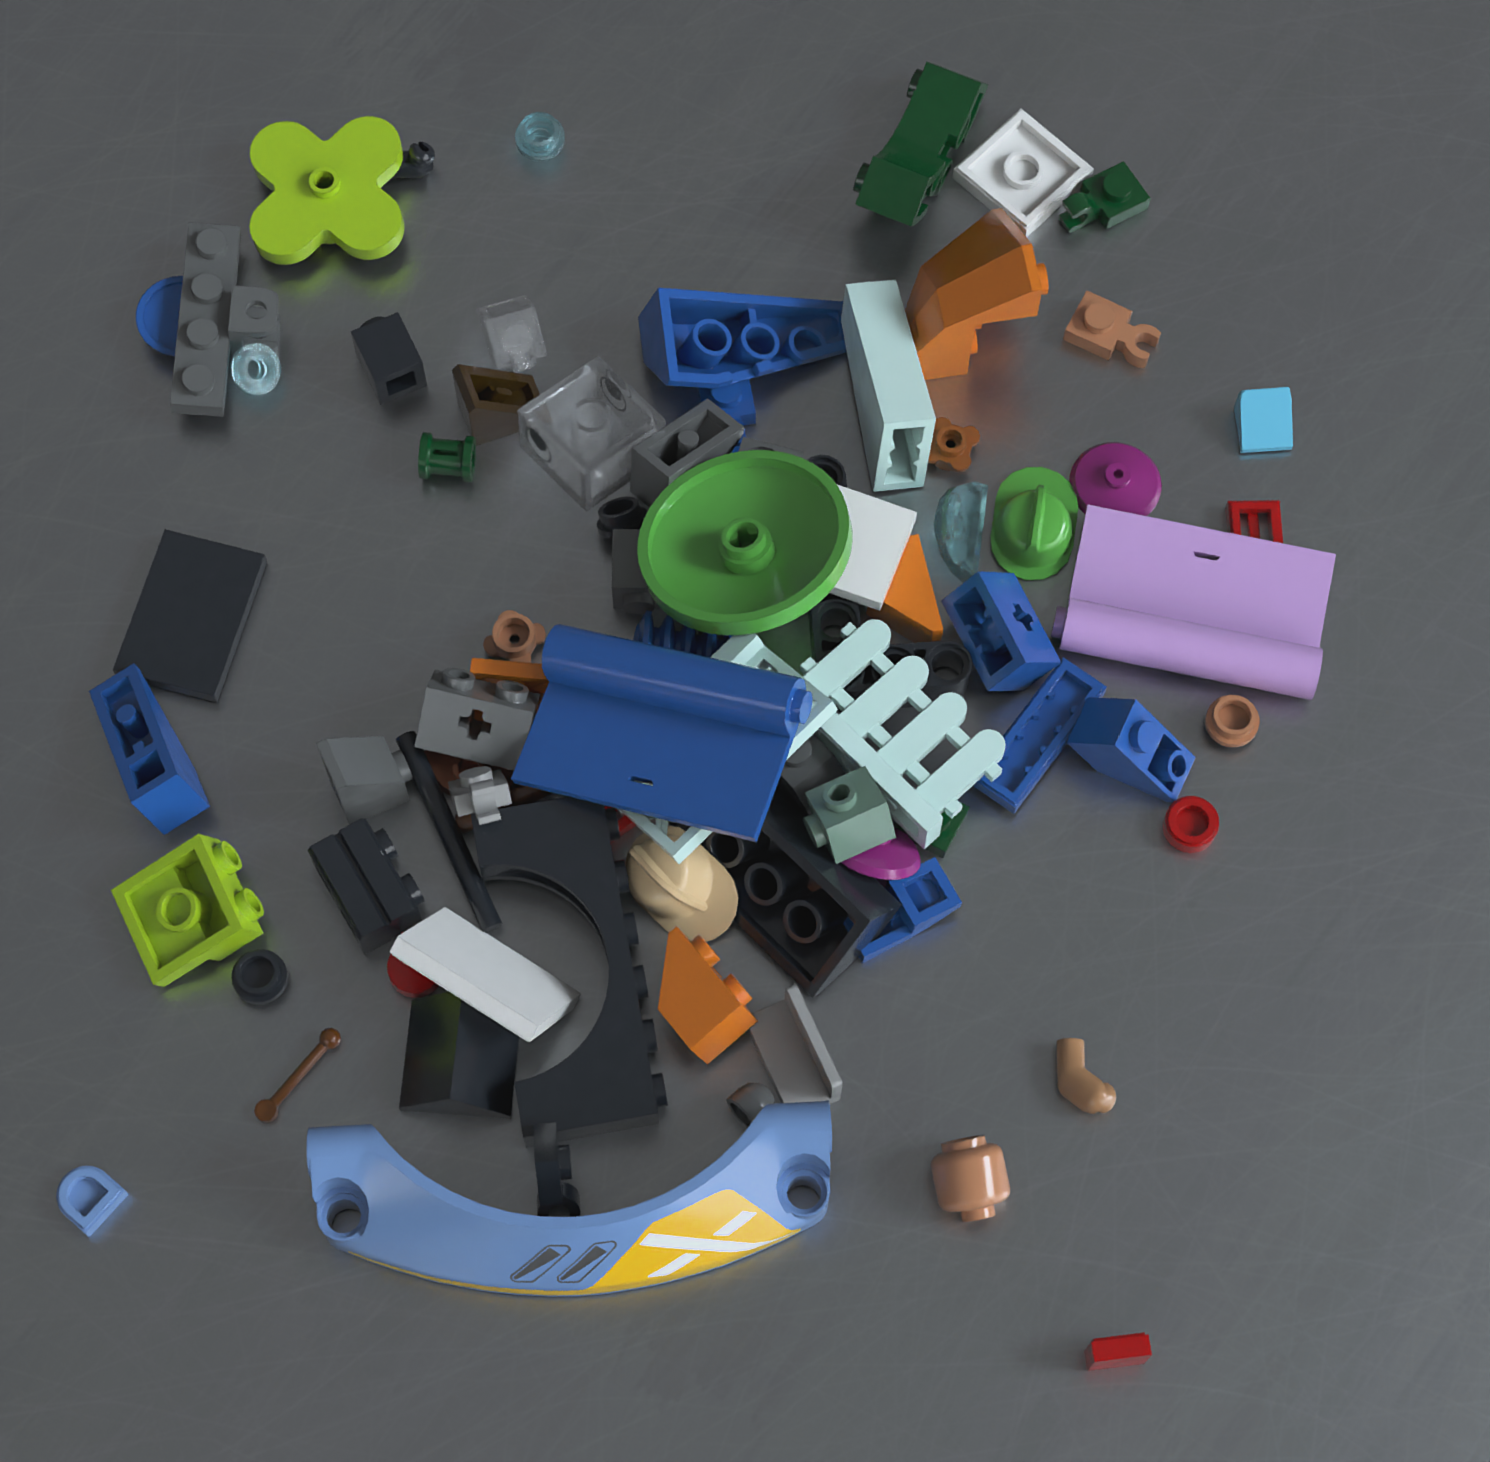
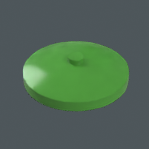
M770 450L740 451L712 458L691 468L660 493L649 508L640 528L637 546L638 563L652 598L667 615L689 628L710 634H754L795 620L815 607L829 594L848 564L852 549L853 530L842 492L833 479L812 462L789 453Z

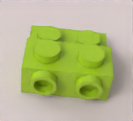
M198 833L111 889L153 985L165 987L206 960L221 961L264 934L257 920L264 915L262 904L253 891L248 888H242L235 873L242 868V862L236 850L228 842H221L219 839Z

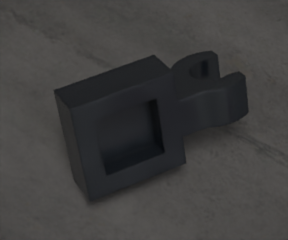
M556 1122L533 1124L534 1158L538 1186L537 1216L549 1217V1209L558 1205L567 1207L570 1210V1217L580 1216L579 1192L573 1185L563 1181L573 1179L570 1144L559 1145Z

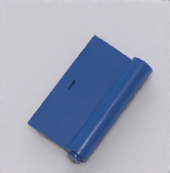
M555 625L545 640L542 652V669L549 683L511 780L516 784L757 842L799 723L805 724L811 712L813 697L811 691L806 690L805 680L796 676L567 625ZM634 781H641V782L653 784V786H651V785H646V784H642V783H638V782H634Z

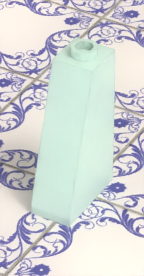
M896 280L846 284L841 323L872 490L877 492L923 487L936 417Z

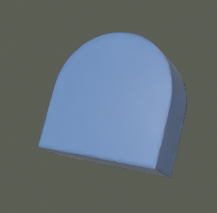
M80 1166L69 1171L61 1179L56 1192V1200L61 1212L83 1233L90 1237L129 1194L103 1170L94 1166Z

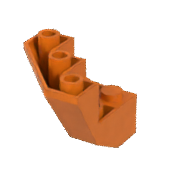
M1002 208L990 210L925 262L919 269L905 308V313L925 380L967 374L970 355L976 354L978 350L976 329H981L982 324L1037 316L1041 295L1048 294L1049 285L1045 264L1036 263L1032 243Z

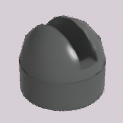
M747 1083L739 1087L726 1099L733 1114L746 1128L750 1126L763 1107L767 1104H775L774 1095L771 1090L761 1083Z

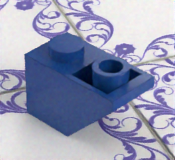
M1088 697L1067 741V744L1097 772L1171 803L1177 800L1196 758L1136 699Z

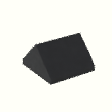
M450 992L413 999L411 1001L399 1103L400 1111L512 1119L514 1082L516 1081L520 1037Z

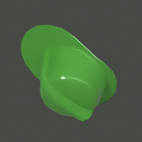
M1025 467L1011 473L1001 483L996 495L991 528V551L1000 567L1007 573H1014L1017 578L1025 581L1044 580L1057 574L1068 563L1074 546L1078 515L1077 496L1070 482L1058 472L1044 467Z

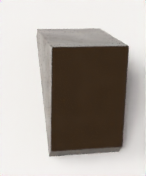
M457 364L452 369L457 403L470 436L476 437V446L526 430L527 427L532 428L541 425L549 419L532 375Z

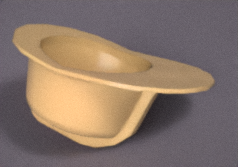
M668 826L667 836L675 842L686 831L680 827ZM643 833L635 839L627 852L625 861L630 893L635 901L667 932H671L677 926L691 941L698 935L705 941L714 940L728 930L736 916L739 897L735 881L726 868L700 844L678 864L647 834Z

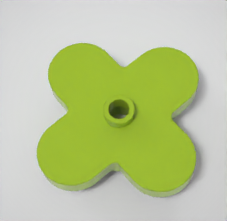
M359 117L346 123L329 140L323 141L299 123L281 121L266 126L254 137L250 147V159L258 179L273 191L255 209L249 225L255 248L263 258L275 264H294L309 257L317 248H320L321 244L336 243L353 257L373 260L390 254L398 247L404 235V221L397 202L381 189L397 173L403 161L400 137L393 125L378 117Z

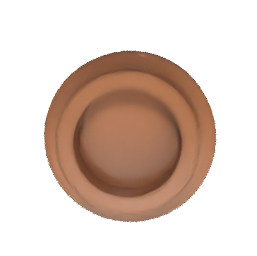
M1239 695L1219 697L1209 706L1205 716V726L1210 737L1226 747H1241L1248 744L1255 737L1260 724L1259 714L1255 706L1248 699Z

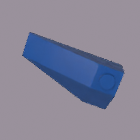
M657 288L638 316L643 363L665 385L718 388L847 353L841 323L843 301Z

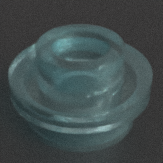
M534 112L527 115L517 127L515 133L516 146L519 152L530 160H550L562 151L565 144V132L560 122L552 115L545 112ZM537 137H545L548 139L543 142L533 141Z
M259 343L247 344L239 348L233 355L230 363V374L234 384L242 392L250 395H262L270 392L277 385L281 375V364L276 353L268 346ZM252 360H255L260 368L259 374L255 379L251 378L248 374V364Z

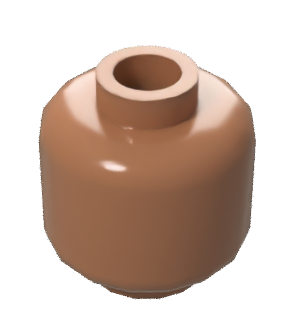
M985 1135L970 1136L941 1143L942 1152L934 1156L931 1161V1170L940 1208L948 1212H960L962 1222L976 1221L995 1216L994 1205L1005 1201L1010 1194V1184L1001 1147L994 1143H986Z

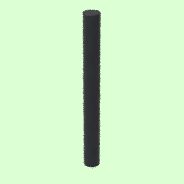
M406 732L398 736L395 741L406 759L414 783L482 932L488 933L493 931L503 923L424 750L414 747L417 736L416 732Z

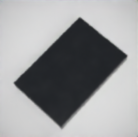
M165 529L113 667L114 674L119 673L134 663L150 686L217 703L267 564L265 554Z

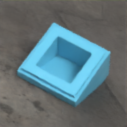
M1278 387L1240 391L1234 405L1240 452L1292 450L1293 429L1290 388Z

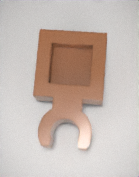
M1086 291L1065 329L1063 340L1108 361L1116 349L1123 353L1124 358L1131 365L1145 368L1150 353L1139 349L1136 344L1144 342L1156 347L1161 332L1148 324L1136 326L1129 324L1132 315L1131 310Z

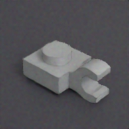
M487 766L475 767L459 774L460 779L448 782L452 803L458 817L475 813L479 825L501 820L498 807L512 804L508 783L501 769L492 771Z

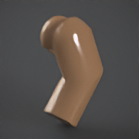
M1077 1038L1057 1040V1086L1061 1095L1080 1110L1089 1114L1110 1111L1116 1102L1115 1090L1112 1085L1103 1083L1102 1080L1085 1069L1084 1041Z

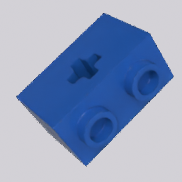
M978 571L941 600L964 647L970 653L972 662L987 691H1024L1062 663L1014 573Z

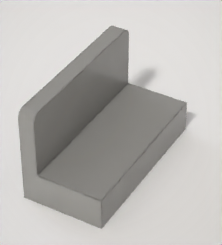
M797 984L785 988L784 1000L752 1013L758 1022L747 1031L781 1103L829 1101L831 1104L841 1098L842 1080Z

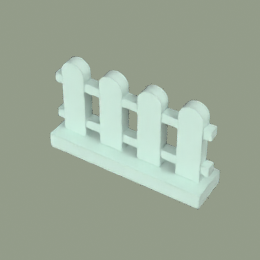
M872 619L866 621L857 629L849 622L840 630V636L844 639L842 643L818 664L809 657L800 665V671L804 674L803 677L831 699L842 711L839 715L835 712L814 734L835 755L846 773L866 766L888 803L891 817L925 849L940 836L943 821L941 814L943 812L952 819L962 810V804L958 799L978 780L985 776L993 782L1001 775L1002 768L997 763L1004 755L1005 740L999 732L991 729L982 730L971 739L959 727L964 722L967 711V704L959 694L953 692L944 693L934 701L928 698L921 691L927 683L929 674L928 665L922 658L907 656L894 665L883 654L888 649L891 638V631L886 623L881 620ZM871 665L882 677L854 700L843 688ZM908 701L920 714L892 737L881 725ZM869 737L880 750L876 752L865 739ZM946 738L959 751L931 775L919 762ZM905 774L909 776L919 787L914 789L903 776Z

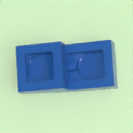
M935 857L921 863L919 870L914 875L905 879L887 881L885 889L902 906L877 939L861 950L860 961L864 963L901 944L961 907L962 901ZM847 917L844 921V926L849 932L854 923Z

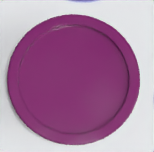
M1119 442L1101 443L1084 451L1073 464L1069 476V482L1077 496L1078 508L1084 514L1086 513L1087 505H1093L1148 516L1156 507L1162 490L1161 476L1152 459L1140 449Z
M894 827L896 838L841 863L869 877L884 880H900L914 875L919 870L921 858L914 842L904 832Z

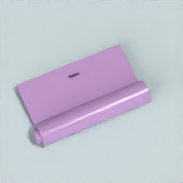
M1087 505L1067 608L1057 606L1051 637L1060 639L1059 649L1312 700L1317 688L1322 664L1323 649L1319 647L1336 554Z

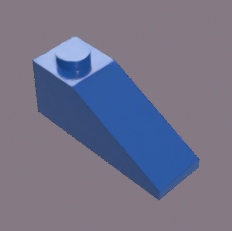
M134 663L89 691L130 802L164 835L210 807L192 762L143 674Z

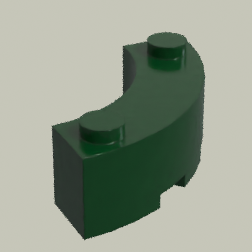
M926 62L923 70L916 69L909 83L906 95L911 100L896 130L885 147L872 157L871 163L864 162L859 169L853 191L859 193L855 205L908 226L916 225L927 213L929 205L922 203L926 196L931 197L932 195L938 196L953 166V159L948 158L947 155L951 148L957 150L961 142H965L989 84L930 62Z

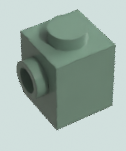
M866 766L805 792L811 815L803 818L808 834L816 848L823 845L826 846L836 864L896 838L888 803Z

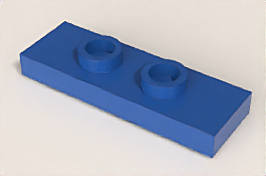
M1064 657L1060 660L1062 663L1053 669L1003 735L1005 751L1002 759L997 763L1002 768L1001 775L993 782L983 776L973 785L1013 814L1066 746L1087 698H1102L1107 689V686Z

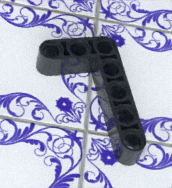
M821 454L807 459V461L812 462L826 472L836 484L847 488L844 467L837 459L830 455ZM829 593L815 607L808 611L812 659L817 664L844 641L842 637H831L825 634L822 629L830 625L845 627L849 622L858 629L861 626L859 603ZM931 641L890 644L883 653L894 665L907 656L922 658L928 665L929 674L927 683L921 691L932 701L948 692L957 693L963 697L967 691L972 669V659L967 649L957 642ZM869 665L852 680L853 682L850 685L845 686L843 689L856 700L878 681L881 676ZM946 666L954 669L959 676L951 680L942 679L933 670ZM907 701L901 708L913 706Z

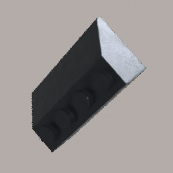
M777 786L757 842L712 832L701 845L726 868L735 881L739 899L734 921L813 998L819 995L860 956L863 948L877 939L902 904L875 878L860 874L841 862L836 864L825 845L816 848L803 820L808 814ZM677 823L675 827H680L687 831L691 826ZM847 917L854 923L849 932L844 926V921Z

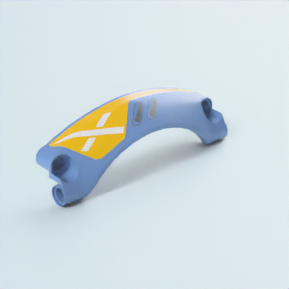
M829 1101L767 1104L742 1136L722 1156L692 1179L665 1194L634 1206L607 1213L576 1217H543L513 1213L479 1204L456 1194L426 1177L403 1159L371 1124L309 1127L307 1131V1166L312 1185V1198L317 1204L319 1228L331 1246L373 1264L436 1283L492 1293L543 1297H580L641 1289L695 1276L749 1257L816 1225L827 1212L830 1195L829 1177L831 1171L832 1124ZM800 1185L809 1186L817 1192L820 1200L812 1208L799 1209L792 1205L788 1199L790 1190ZM355 1209L360 1212V1222L351 1232L337 1233L332 1230L333 1219L340 1211Z

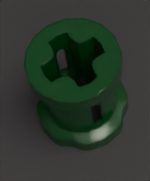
M422 433L418 455V474L420 479H429L431 474L461 476L463 482L473 481L476 466L475 436H466L464 440L433 438L432 433Z

